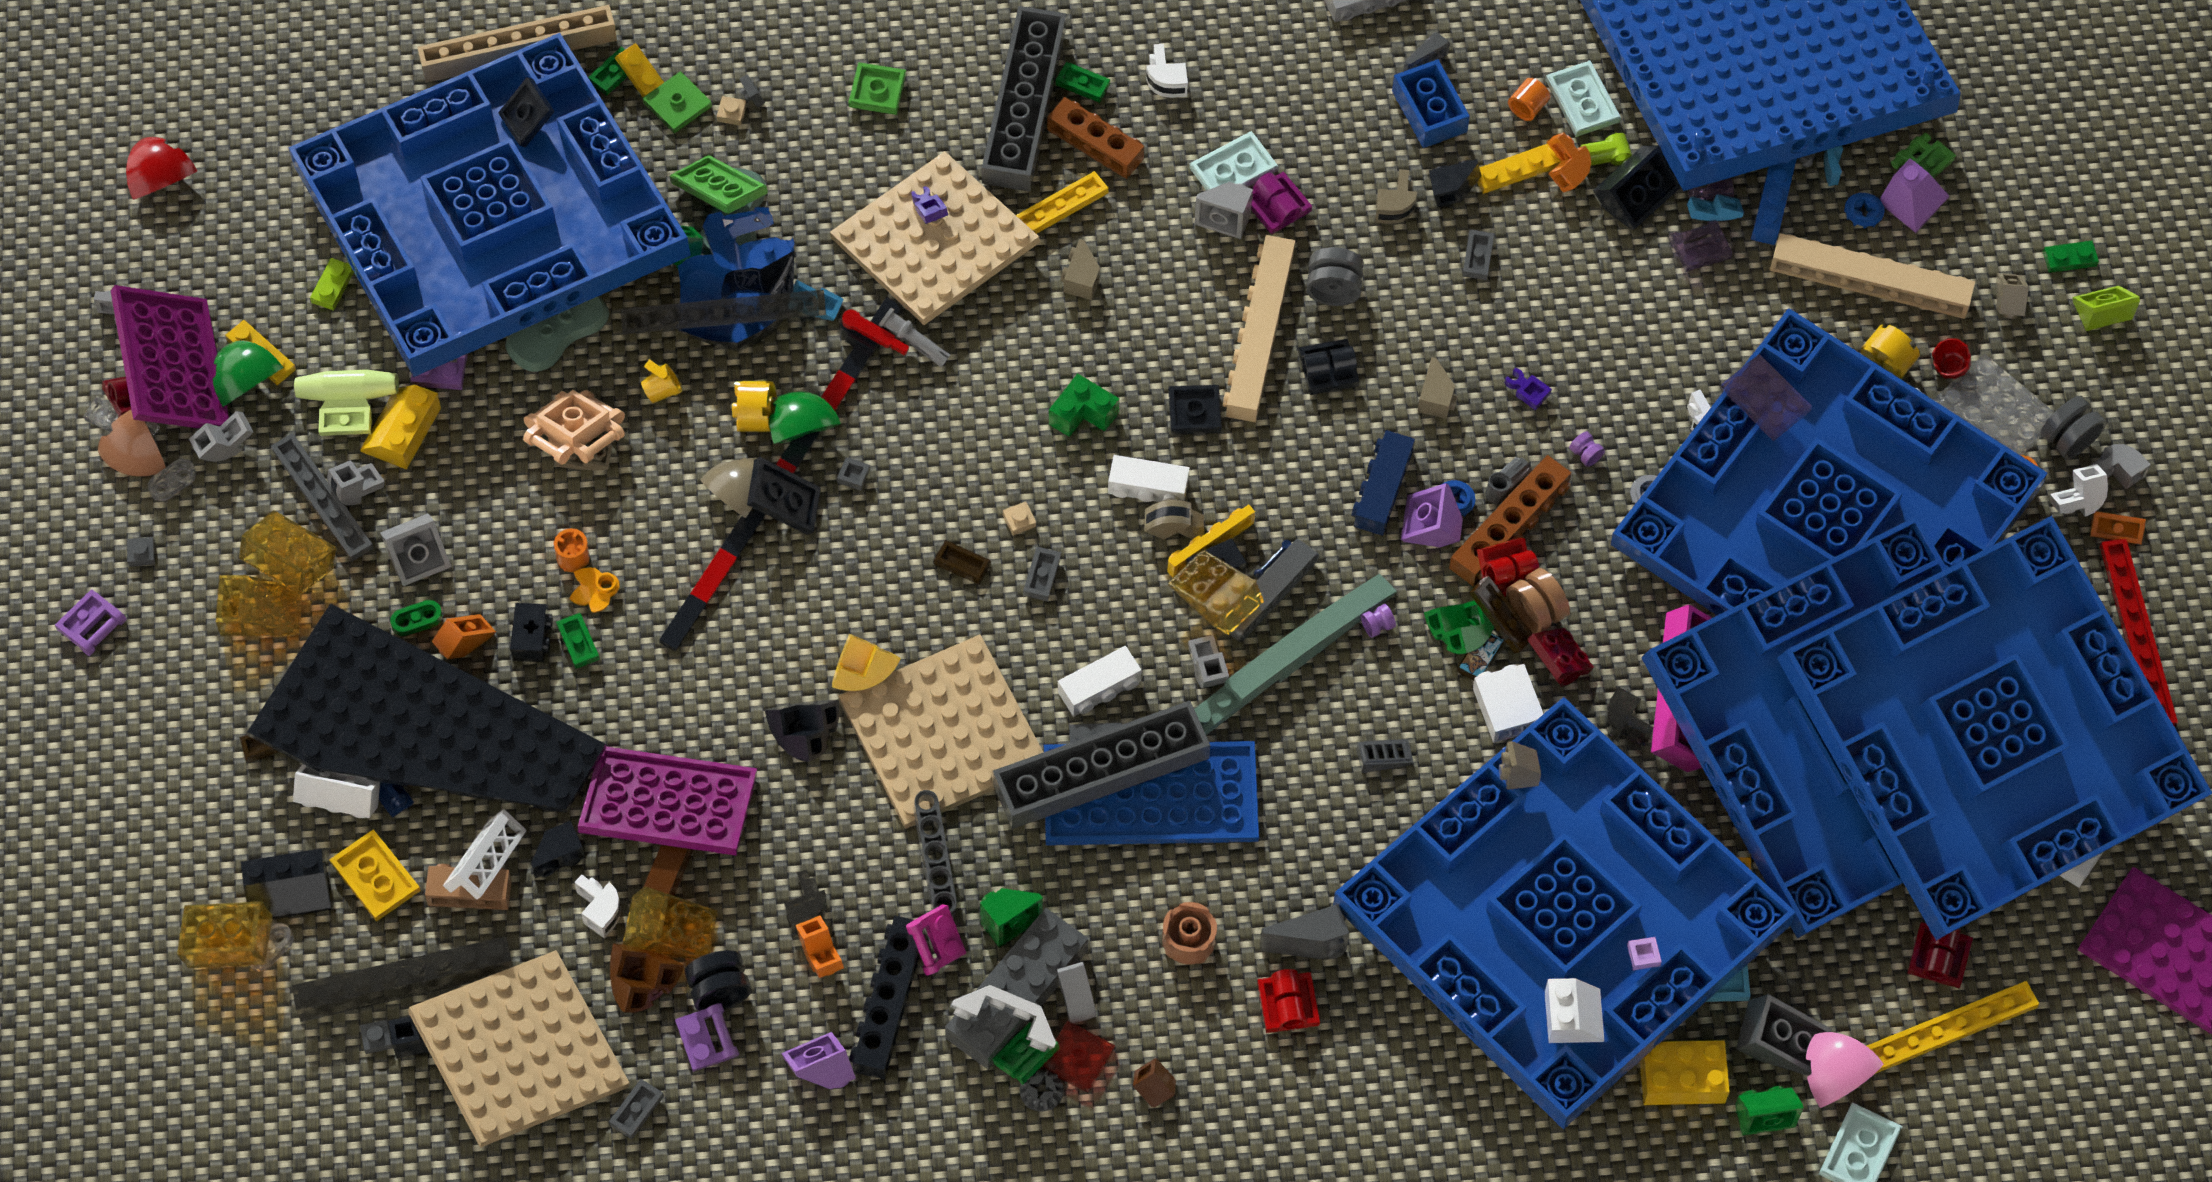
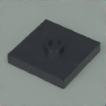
M527 77L498 114L519 146L526 148L555 111L534 79Z
M1219 385L1168 386L1171 435L1222 433Z

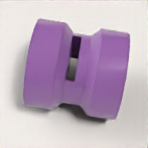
M1588 431L1578 435L1569 446V449L1575 455L1581 457V461L1586 467L1595 464L1605 453V449L1593 441L1594 438Z
M1386 604L1377 607L1374 612L1368 611L1361 614L1362 625L1371 638L1379 635L1381 630L1385 629L1388 631L1396 627L1393 613Z

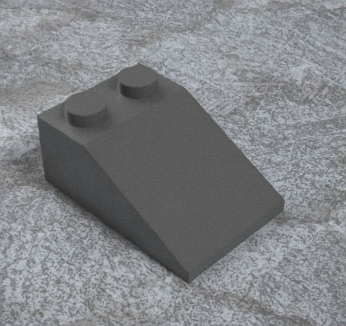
M1337 904L1262 928L1260 949L1262 952L1314 959H1324L1327 957L1335 959L1347 951L1349 931L1340 907Z
M1767 994L1748 1001L1736 1049L1758 1061L1809 1076L1812 1073L1811 1061L1806 1060L1809 1043L1815 1034L1831 1032L1832 1029Z

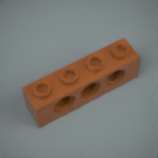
M1064 97L1047 116V130L1125 179H1128L1144 160V145L1138 139L1124 134L1120 128L1115 125L1111 126L1103 121L1099 115L1085 110L1076 101H1071Z

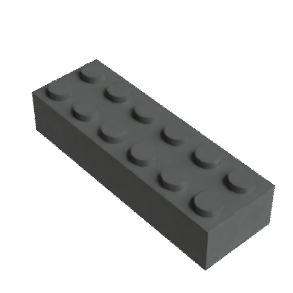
M1045 908L977 990L991 985L1042 1007L1060 985L1057 969L1077 964L1088 952L1089 938ZM984 998L979 1013L975 1018L971 1016L969 1020L955 1015L945 1026L946 1040L989 1070L994 1064L993 1058L1032 1018L1030 1017L1028 1021L1012 1015L1014 1010L1004 1007L1003 1010L989 1006L987 1004L989 1000Z

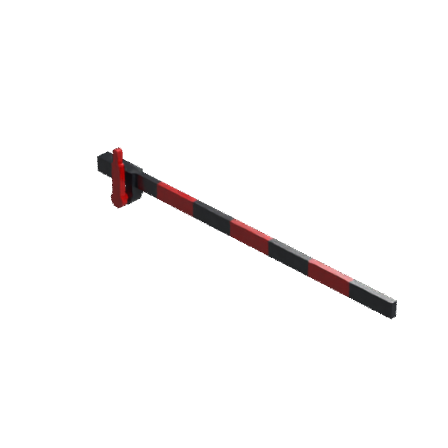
M888 297L885 298L871 321L865 319L858 311L853 309L843 313L839 331L841 336L846 339L845 342L854 346V348L821 396L830 404L834 411L837 410L880 345L885 348H892L902 355H906L909 350V346L897 340L895 335L890 333L888 329L878 326L890 308H893L894 313L898 316L902 312L903 306ZM822 431L811 432L791 441L776 465L794 474ZM752 508L746 518L740 517L659 639V643L675 652L677 651L766 517V514Z

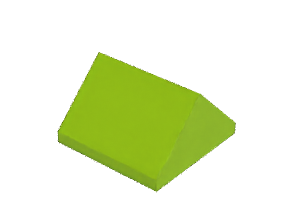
M2120 286L2072 297L2086 331L2132 320L2140 303V296Z

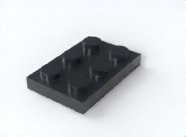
M759 457L754 460L747 505L809 535L814 532L821 488Z

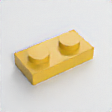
M636 43L615 57V60L642 97H645L664 83Z

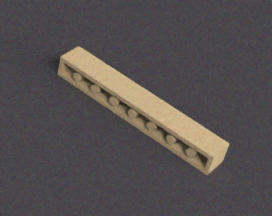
M610 5L418 46L417 48L425 82L428 83L461 75L557 33H561L571 51L617 41Z
M1781 233L1778 236L1770 271L1963 319L1967 315L1975 281L1968 280L1965 277H1955L1944 274L1941 271H1931L1919 268L1913 264L1907 265L1895 262L1889 258H1878L1864 252L1858 253L1846 250L1840 246L1834 247L1822 244L1816 240L1810 241L1791 234L1785 235Z
M1266 235L1264 244L1259 243L1257 258L1260 259L1259 265H1254L1252 279L1256 281L1254 286H1249L1247 300L1251 301L1250 307L1245 306L1242 321L1246 322L1245 328L1240 327L1237 342L1241 343L1240 349H1235L1232 364H1236L1235 371L1230 370L1228 385L1231 386L1230 392H1225L1223 407H1227L1226 417L1256 423L1293 261L1295 240Z

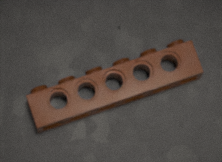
M1547 455L1451 556L1449 569L1472 586L1479 580H1482L1479 558L1475 556L1477 549L1523 538V533L1527 529L1532 530L1538 523L1539 516L1543 512L1547 513L1555 504V499L1559 495H1565L1571 486V483H1569L1571 472ZM1540 486H1545V487H1548L1549 489H1548V490H1543V489L1540 488ZM1524 503H1530V504H1532L1533 506H1532V507H1528V506H1525ZM1508 520H1514L1517 523L1511 524L1508 522ZM1492 537H1498L1501 540L1495 541L1492 539Z

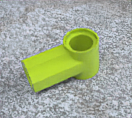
M1615 133L1608 136L1604 141L1582 144L1580 146L1586 145L1590 153L1591 165L1611 162L1613 165L1620 166L1632 156L1627 137L1624 133Z

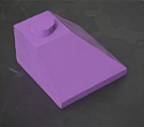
M1909 158L1892 177L1880 200L1886 210L1913 232L1917 233L1949 198V195L1925 169Z
M1447 483L1407 495L1401 535L1403 542L1443 547L1460 542L1463 518L1451 488Z
M832 1032L782 1053L784 1060L797 1077L828 1089L844 1087L849 1081L856 1079L846 1050Z

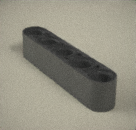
M1296 539L1224 615L1219 627L1237 641L1242 642L1315 565L1319 558V553L1300 539Z
M923 790L915 797L914 816L931 910L937 908L939 903L946 902L951 906L950 912L952 917H954L957 900L939 801L934 792ZM922 801H929L933 807L925 810L919 804ZM927 826H933L938 832L928 835L923 829ZM937 851L942 855V858L932 860L928 854ZM935 877H943L947 883L938 886L932 880Z

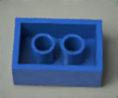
M1438 59L1394 75L1392 93L1423 148L1467 133L1470 115Z

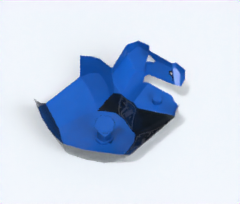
M755 207L753 211L723 216L722 212L707 215L703 229L712 254L697 255L678 265L681 285L678 332L707 344L739 352L770 336L784 321L793 308V237L791 240L771 237L746 242L740 246L735 241L737 236L774 224L769 207Z

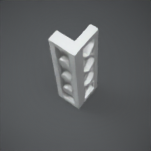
M505 809L501 810L488 820L443 886L451 893L462 885L474 898L479 899L527 830ZM506 824L516 833L514 837L506 835ZM493 842H501L503 853H495ZM482 858L490 860L491 870L484 869ZM470 875H478L479 888L468 879Z

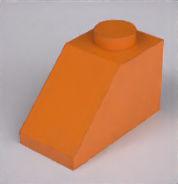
M481 614L446 619L432 640V643L445 658H461L494 636L496 631Z

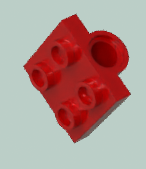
M1518 538L1477 549L1482 578L1489 576L1505 597L1507 596L1506 592L1509 586L1519 580L1525 581V577L1539 568L1536 555L1532 551L1527 550L1525 538Z
M1284 969L1273 973L1270 978L1257 980L1266 1033L1320 1025L1311 972L1298 974L1294 969Z

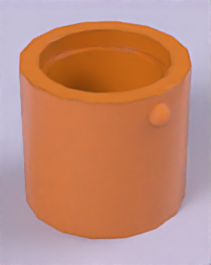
M1527 78L1508 99V105L1517 117L1525 121H1532L1550 100L1551 95L1543 83L1537 79Z
M572 528L559 532L554 540V549L560 568L565 572L572 573L578 569L585 568L589 563L590 554L587 538L584 533Z

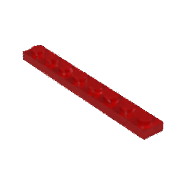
M2127 539L2103 541L2099 547L2126 644L2173 726L2176 727L2178 720Z

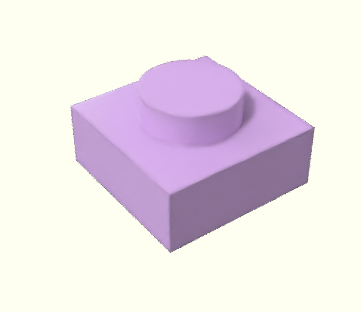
M1655 937L1628 941L1627 946L1633 970L1661 965L1662 961Z

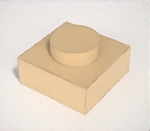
M722 96L717 113V122L741 126L747 107L746 100Z
M1027 502L1003 510V517L1013 536L1036 527V520Z

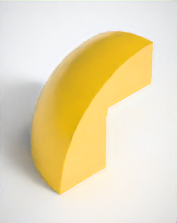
M849 634L836 667L832 687L845 691H859L871 688L884 681L895 670L901 658L877 647L875 644Z

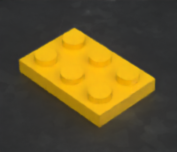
M374 829L329 859L330 864L376 922L421 891L419 885Z

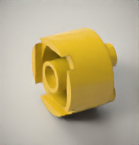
M1883 324L1880 325L1861 347V354L1885 370L1892 372L1893 375L1900 379L1920 357V351L1917 346L1913 349L1909 344L1912 340L1904 332L1891 325H1888L1886 328H1883Z
M735 382L737 403L732 404V417L737 418V431L770 432L769 417L775 412V406L772 403L774 401L773 397H777L774 382Z

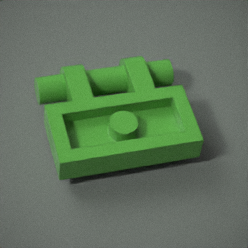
M1923 133L1920 137L1916 136L1906 149H1901L1896 154V158L1891 161V165L1898 169L1911 158L1935 178L1955 160L1956 155L1938 140L1933 145L1928 144L1931 137L1929 134ZM1916 152H1921L1922 154L1917 159L1913 156Z

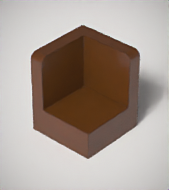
M1155 1058L1135 1070L1133 1087L1151 1107L1155 1108L1175 1095L1176 1079Z

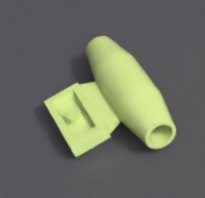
M374 370L325 371L295 378L294 391L296 398L325 401L321 409H319L318 432L321 436L371 434L372 409L367 400L398 394L399 378L397 373Z

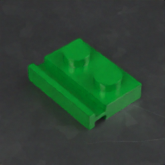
M1030 1022L993 1058L995 1066L1012 1078L1019 1080L1022 1085L1060 1049L1057 1041L1054 1048H1047L1045 1052L1029 1046L1031 1041L1027 1040L1026 1037L1032 1025Z

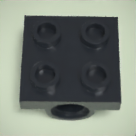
M1348 338L1299 347L1298 354L1310 395L1359 386L1356 356L1353 347L1349 345Z

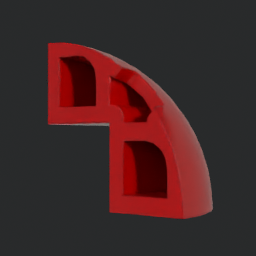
M159 137L143 138L134 145L127 160L126 177L130 195L135 200L198 172L195 165L182 149H174L165 144V139Z

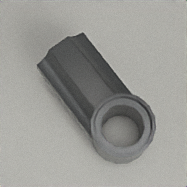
M1515 457L1500 472L1491 474L1486 488V499L1492 504H1501L1531 473L1532 469L1529 463L1523 458Z

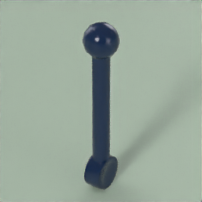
M1284 540L1281 548L1261 569L1254 571V577L1259 579L1292 543L1289 540Z

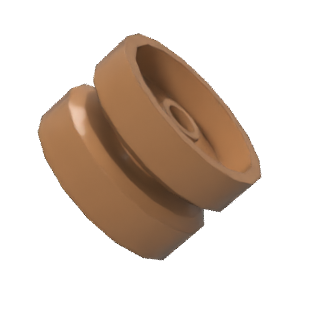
M1538 568L1525 577V581L1519 580L1507 588L1508 602L1532 634L1543 632L1551 627V622L1556 624L1570 615L1569 602L1563 589L1545 569Z

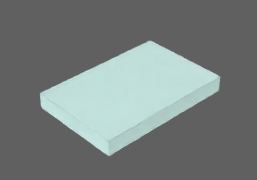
M1591 61L1546 75L1545 80L1575 137L1620 122L1621 116Z
M1250 131L1190 163L1189 168L1207 191L1227 182L1244 184L1249 187L1256 183L1263 175L1277 172L1279 166L1254 133Z
M1852 1102L1819 1175L1833 1182H1877L1902 1126Z

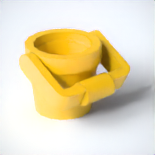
M650 359L647 361L644 367L652 374L642 380L641 385L652 403L659 402L673 395L676 396L682 392L681 382L668 364L665 363L662 366H658Z

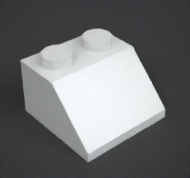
M1576 978L1548 979L1545 989L1549 1043L1604 1042L1600 989Z

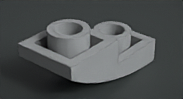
M1083 962L1057 969L1060 989L1064 996L1070 1024L1097 1017Z

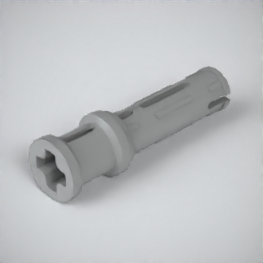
M890 308L878 326L881 328L885 327L896 335L897 340L906 341L939 367H942L950 357V354L914 329L911 324L912 322L909 320L905 321L894 313L893 308Z

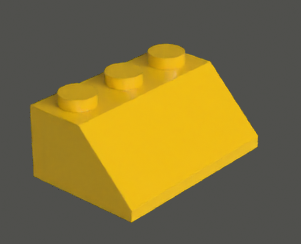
M415 384L399 387L398 394L390 396L374 424L371 434L368 435L362 445L361 452L407 470L441 409L438 393Z

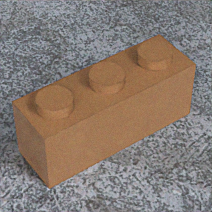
M448 864L428 867L425 891L428 906L495 910L509 909L512 883L509 870L501 867L484 894L479 899H476L462 885L451 893L443 886L455 867ZM470 875L468 879L479 888L478 875Z

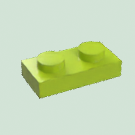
M331 258L310 296L311 303L334 311L354 274L350 264Z

